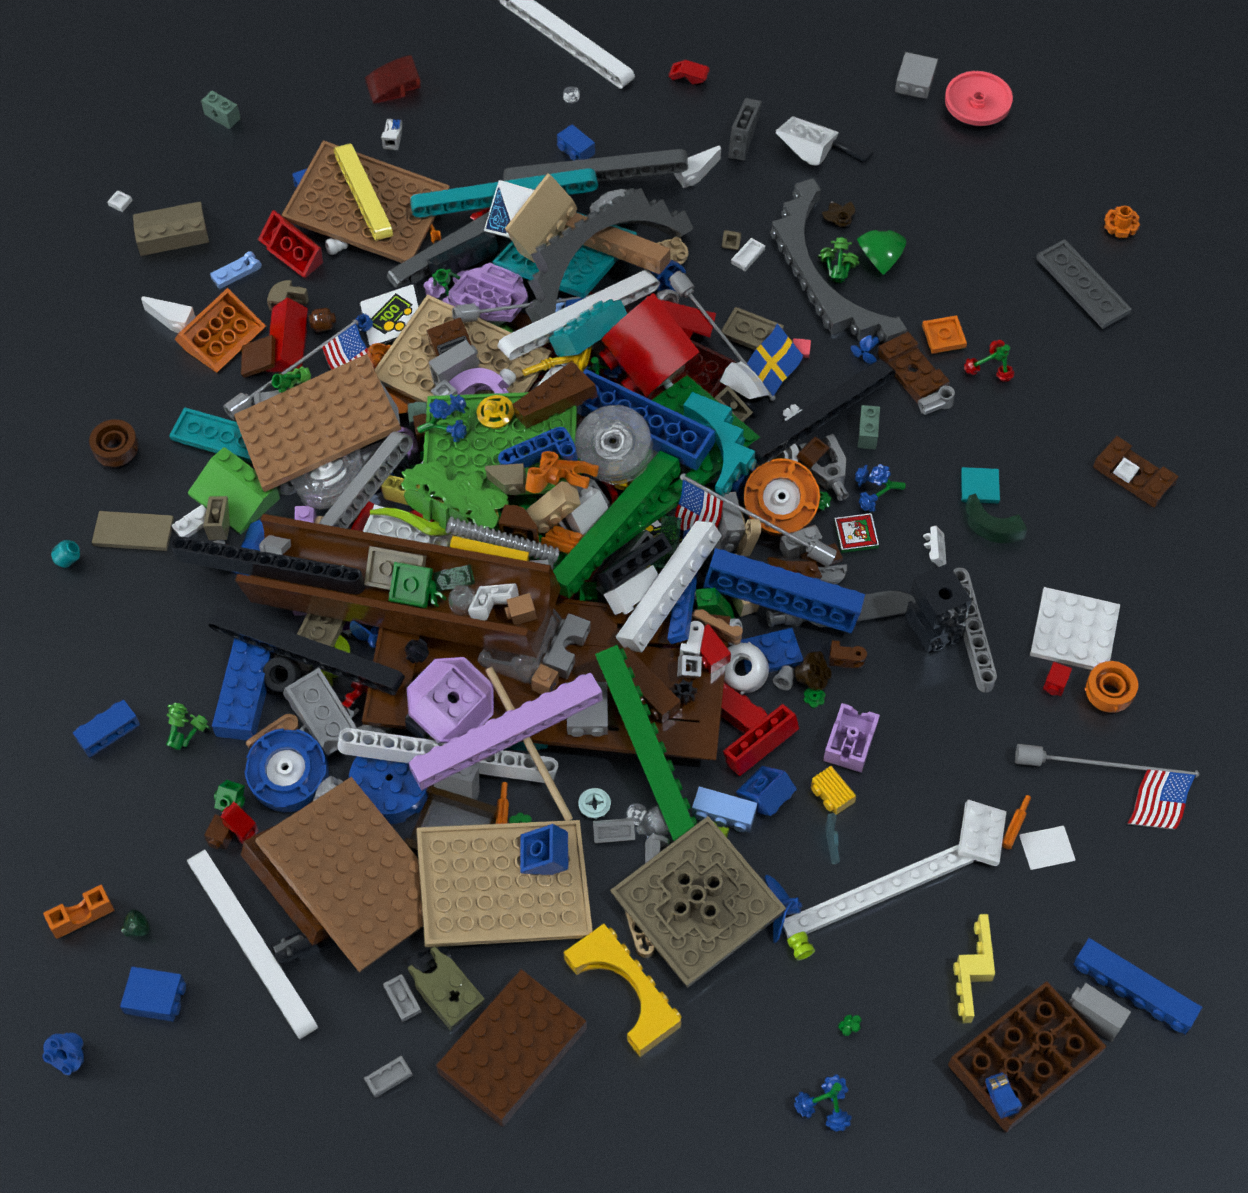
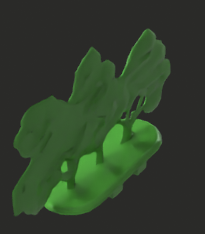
M440 461L416 464L413 469H406L402 472L404 481L401 483V486L406 490L404 498L407 504L412 509L423 514L424 519L428 521L433 519L439 522V526L446 529L448 519L451 516L455 520L457 518L460 521L465 520L466 523H468L467 518L469 517L477 526L482 525L483 528H494L500 520L494 510L504 507V504L508 505L506 493L495 489H481L484 481L479 472L472 473L469 476L458 475L454 480L447 479L446 468ZM423 485L429 487L427 494H425L426 491H423ZM438 496L443 499L444 503H441L431 497ZM468 510H471V514H465V513H466Z

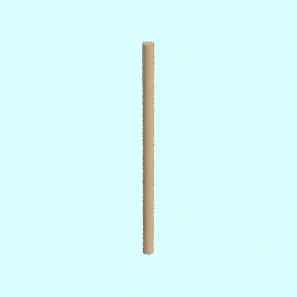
M493 667L485 670L507 711L515 710ZM531 738L524 739L523 742L565 821L573 819Z

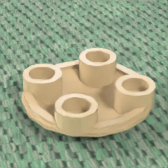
M674 237L657 243L671 249L670 260H674L680 265L687 260L688 248L681 238Z

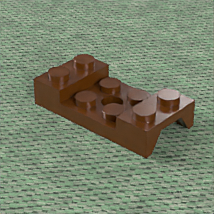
M909 332L878 347L877 355L879 358L896 370L894 376L917 404L919 399L928 396L943 386H949L950 381L940 369L936 370L918 349V342ZM909 368H915V369L917 370V372H912V371H909L908 369H909Z
M1116 436L1096 458L1093 467L1155 508L1171 486H1175L1179 476L1164 466L1159 469L1131 450L1132 445ZM1123 458L1140 467L1137 471L1139 476H1134L1129 483L1113 474Z

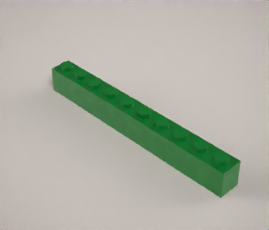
M659 451L554 569L553 572L561 587L559 594L570 598L579 590L583 582L590 578L592 572L602 564L604 558L614 550L619 541L624 539L626 533L636 525L639 518L646 514L648 508L658 500L660 494L669 487L674 478L679 476L681 469L678 458Z
M618 645L596 653L595 656L673 841H676L698 823L695 816L690 817L688 809H691L687 798H682L680 794L683 788L679 779H674L672 775L675 769L671 760L666 761L664 753L667 750L663 741L658 742L656 734H659L655 722L650 723L648 716L651 713L647 703L643 705L640 697L643 694L639 685L635 686L632 679L635 678L631 666L627 668L624 660H627L623 648L619 649Z

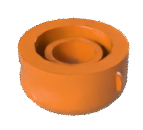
M1105 661L1092 669L1085 691L1094 707L1104 712L1117 713L1128 708L1133 702L1138 691V680L1135 673L1125 664L1116 661ZM1103 685H1112L1119 692L1109 693L1104 689Z

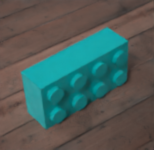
M609 299L605 302L598 301L593 304L592 309L581 312L580 317L577 319L569 320L564 328L560 327L554 330V334L549 337V340L558 357L578 355L602 339L612 327L627 315V312L621 300L613 301V299Z

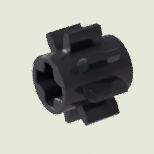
M421 638L419 640H410L404 649L407 655L406 659L412 663L415 661L417 663L423 662L429 655V650H427L428 643Z
M682 679V682L679 684H674L675 690L672 692L681 703L687 705L690 700L695 701L694 694H697V688H692L693 681L687 682Z

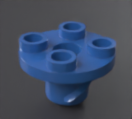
M76 1033L53 1034L44 1043L42 1057L45 1062L51 1063L63 1074L70 1075L83 1064L84 1055L81 1050L83 1040Z

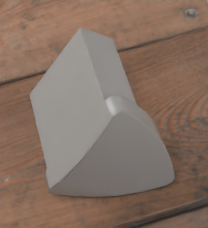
M269 535L260 543V551L283 555L291 547V540Z
M652 834L645 842V863L659 854L660 848L668 847L670 839Z

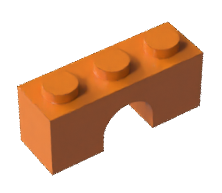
M102 884L83 893V900L75 906L65 907L62 903L43 913L56 939L115 911Z

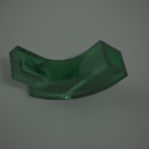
M976 493L968 496L966 510L969 518L967 523L976 534L996 543H1013L1025 539L1027 527L1019 514L1009 518L993 517L984 510Z
M662 516L660 533H664L673 549L653 562V566L658 574H660L679 546L682 518Z

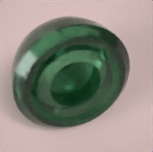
M132 909L125 916L124 925L121 927V930L126 937H141L149 933L150 926L140 911Z

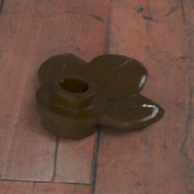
M831 201L828 211L822 212V216L825 220L833 222L839 227H847L851 224V217L855 214V207L852 202H848L842 207Z

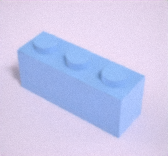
M703 787L698 788L692 806V816H695L697 820L702 821L709 816L718 826L732 827L738 832L746 831L750 833L757 812L756 802Z

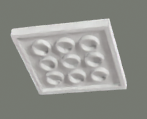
M1044 587L1030 656L1092 670L1099 663L1110 661L1120 604Z

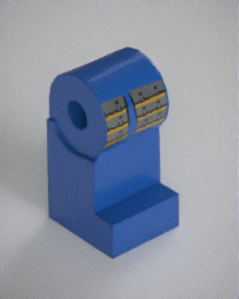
M1003 1072L985 1079L987 1089L1000 1119L1020 1111L1022 1104L1016 1098Z

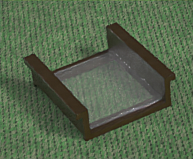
M431 785L426 790L427 800L410 838L406 837L404 842L412 851L418 852L417 828L494 824L497 807Z

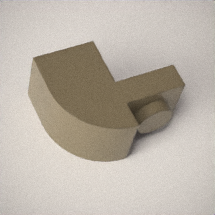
M291 280L275 284L267 298L269 311H272L275 305L287 297L299 304L307 305L309 301L307 289L293 287Z

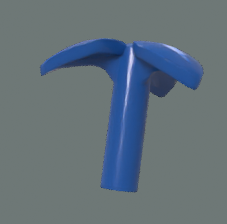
M871 335L866 336L859 343L861 348L853 345L851 346V351L857 358L862 354L863 360L866 363L873 364L877 359L869 351L880 340L878 337L872 339Z

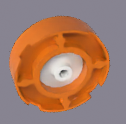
M773 459L758 466L749 476L744 490V507L746 510L788 533L806 528L815 517L820 501L819 486L811 471L803 464L791 459ZM784 496L785 499L781 500L778 497ZM761 522V531L773 536H784V534Z

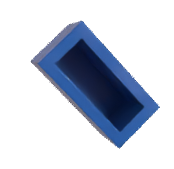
M571 124L557 134L558 148L567 153L572 160L589 159L595 155V142Z

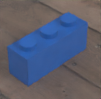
M123 699L113 704L105 712L97 714L88 723L80 725L72 733L90 758L138 727L140 723Z

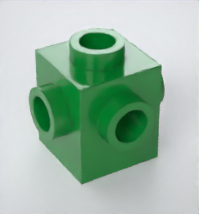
M225 780L218 786L214 794V800H216L214 808L223 812L233 802L242 808L245 802V797L243 796L245 785Z

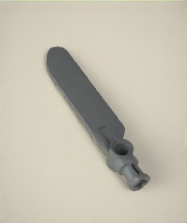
M901 591L865 594L857 622L906 614L908 602L912 601L915 604L916 601L912 595ZM767 610L766 613L770 628L783 623L798 627L803 622L809 621L780 611L772 612ZM809 621L810 623L818 627H828L816 622Z

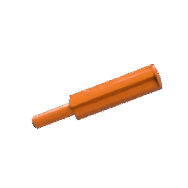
M502 782L501 797L497 800L495 824H507L509 807L508 799H506L507 782Z
M1030 795L1025 796L1020 809L1015 811L1002 840V847L1005 849H1012L1027 813L1025 811L1031 800Z

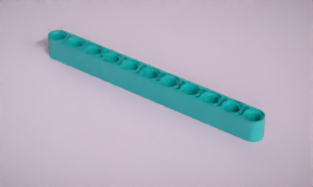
M591 168L550 174L568 195L592 192L598 188L596 172ZM546 175L504 182L535 190ZM498 182L413 195L410 198L412 214L417 218L491 207Z

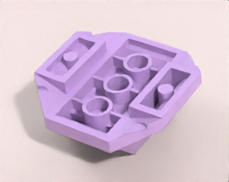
M492 263L485 264L481 268L466 271L449 290L448 294L455 307L457 305L475 303L480 310L526 304L528 302V295L522 277ZM522 308L480 313V318L493 325L500 326L505 322H512Z
M465 657L434 659L406 689L409 716L438 743H448L454 737H461L467 734L472 728L483 726L493 715L494 686ZM448 695L455 696L457 702H449Z

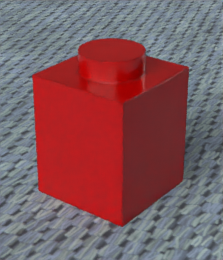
M1053 662L1043 690L1051 695L1062 696L1072 668Z

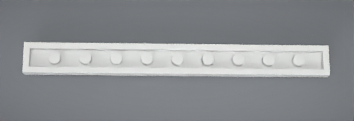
M958 844L806 909L799 914L785 918L783 930L788 939L798 932L805 931L806 934L971 864L974 860L958 855Z

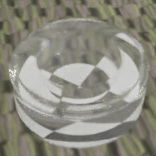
M567 87L563 91V98L568 103H575L580 98V92L576 87Z
M632 804L627 809V818H634V825L642 824L647 818V810L642 804Z

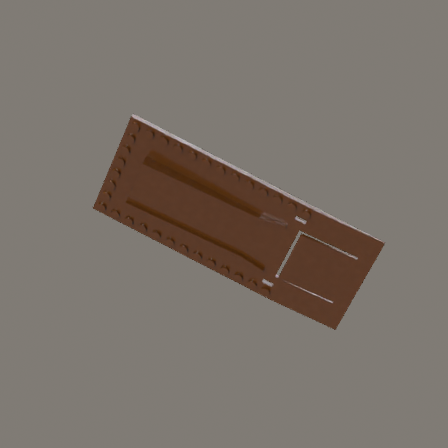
M557 598L537 658L379 627L373 662L400 671L404 674L405 679L396 695H390L368 687L362 724L406 729L405 717L408 714L406 689L434 659L465 657L490 682L491 680L485 670L493 667L515 709L521 707L527 701L538 699L542 694L532 690L531 679L540 664L545 665L543 663L545 654L551 651L552 640L555 635L558 636L562 619L566 620L568 613L590 621V632L583 646L577 644L566 646V651L575 654V664L568 679L559 677V682L554 690L564 683L574 681L580 675H587L589 673L593 675L596 682H606L595 654L615 645H618L619 649H624L616 638L621 630L617 626H623L634 610L625 615L623 612L615 615L608 603ZM672 610L648 644L681 647V643L687 644V640L674 644L668 641ZM709 614L715 618L723 619L730 625L731 616ZM421 638L428 643L427 650H429V655L421 663L416 661L412 663L406 659L407 655L404 649L410 640H419ZM720 638L724 645L728 647V642ZM646 646L643 652L633 651L671 691L675 690L674 684H679L682 682V679L687 682L693 681L692 688H697V694H694L695 701L690 700L687 705L681 703L680 710L669 718L672 720H666L664 723H661L651 715L648 716L650 723L655 722L659 734H656L658 742L663 741L667 750L664 756L716 760L725 666L711 674L707 668L704 669L701 666V677L699 678L677 677L680 649ZM686 665V671H689L690 667ZM608 684V727L619 728V731L608 730V734L598 737L593 735L575 737L567 734L566 718L530 736L532 742L537 744L637 754L622 717L618 715L619 710ZM495 688L493 715L488 721L490 719H497L507 712ZM676 720L700 721V723Z

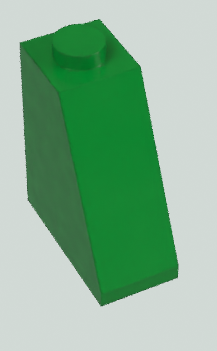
M716 588L695 590V610L703 609L709 614L731 616L730 619L734 618L733 607Z

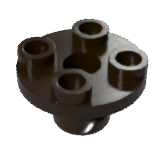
M821 651L810 652L805 656L803 663L800 662V665L796 666L795 677L798 682L808 685L813 691H820L826 687L828 679L832 677V672L827 667Z

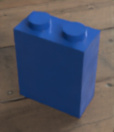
M131 967L120 1008L124 1014L174 1022L175 1015H178L180 1012L181 1003L179 1001L181 995L185 993L186 982L181 974Z

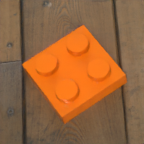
M957 315L922 322L932 354L966 348L967 341Z

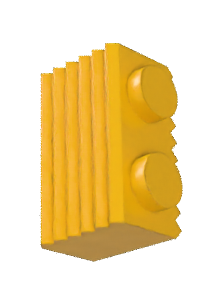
M829 766L812 778L811 790L817 797L820 796L824 800V806L829 812L832 811L837 815L855 803V793L832 766Z

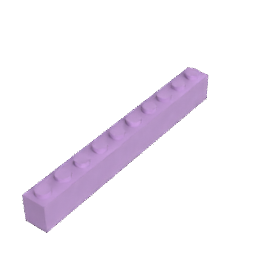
M591 673L580 675L574 681L568 684L564 683L552 692L543 693L534 701H527L521 707L509 710L497 719H490L479 728L470 729L467 734L461 737H454L448 743L436 746L424 755L415 756L409 762L410 771L420 789L423 790L602 701V690Z

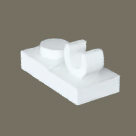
M201 505L171 525L172 529L179 537L189 538L204 528L206 508Z
M936 525L930 527L931 533H926L923 537L926 541L930 540L928 543H924V546L927 549H931L929 552L931 561L940 567L946 564L944 533Z

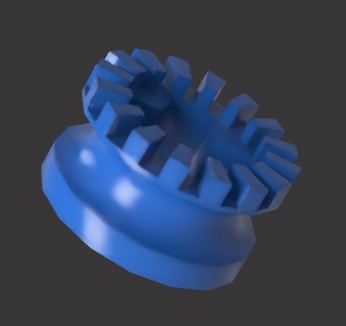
M367 314L358 315L356 320L358 321L357 327L362 332L370 330L373 326L371 318Z

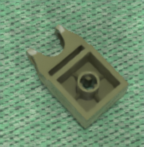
M434 946L430 952L435 959L437 969L433 973H422L412 965L408 967V971L424 1000L451 1031L480 1007L485 999L454 961L442 954ZM451 995H457L458 1002H455V1000L451 1002Z

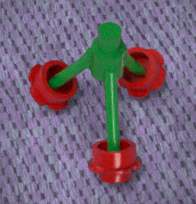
M1002 340L991 342L989 349L991 355L980 361H977L975 358L966 359L964 364L965 371L968 374L976 375L980 371L981 364L996 358L998 361L1003 362V366L998 368L996 376L1002 381L1011 380L1014 377V371L1011 366L1007 365V355L1009 354L1010 346L1005 345V342Z

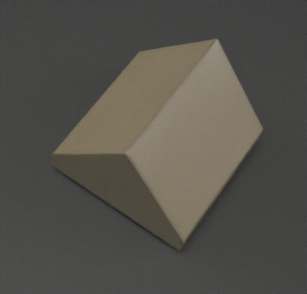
M724 230L722 248L739 250L741 233Z

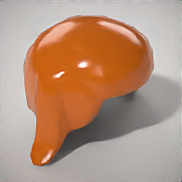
M375 343L369 346L367 354L373 366L377 367L391 345Z

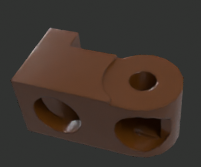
M832 640L829 666L861 668L865 664L867 651L861 646L853 648L840 646V641Z

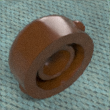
M112 419L104 421L97 425L90 434L89 444L93 455L104 466H123L129 463L138 452L136 433L133 427L123 420ZM121 443L116 448H109L113 444Z

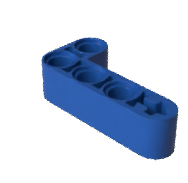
M556 427L503 450L498 455L500 465L523 463L524 468L540 462L541 454L545 451L555 452L560 460L577 461L578 456L575 444L567 429Z

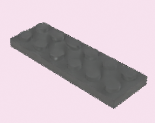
M1065 239L1037 254L1036 259L1102 329L1131 313L1132 309Z

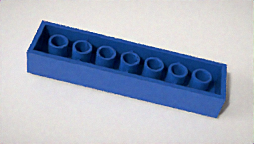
M587 369L583 371L596 385L598 397L592 400L591 398L583 401V404L577 406L578 414L590 420L599 419L606 424L607 428H622L630 434L632 440L657 452L662 451L679 459V463L696 471L715 444V430Z
M715 548L703 588H716L719 593L851 634L861 613L865 594L856 590L843 588L837 584H830L817 578L804 576L801 573L791 572L781 567H775L762 561L752 560L745 556L736 555Z

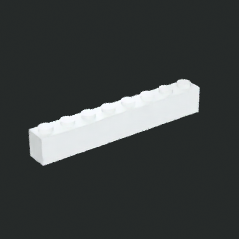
M696 521L617 634L616 638L624 648L628 646L632 651L643 652L722 535L714 523Z

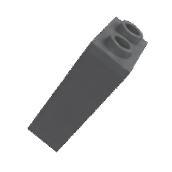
M745 98L731 129L728 158L745 160L760 116L762 101Z

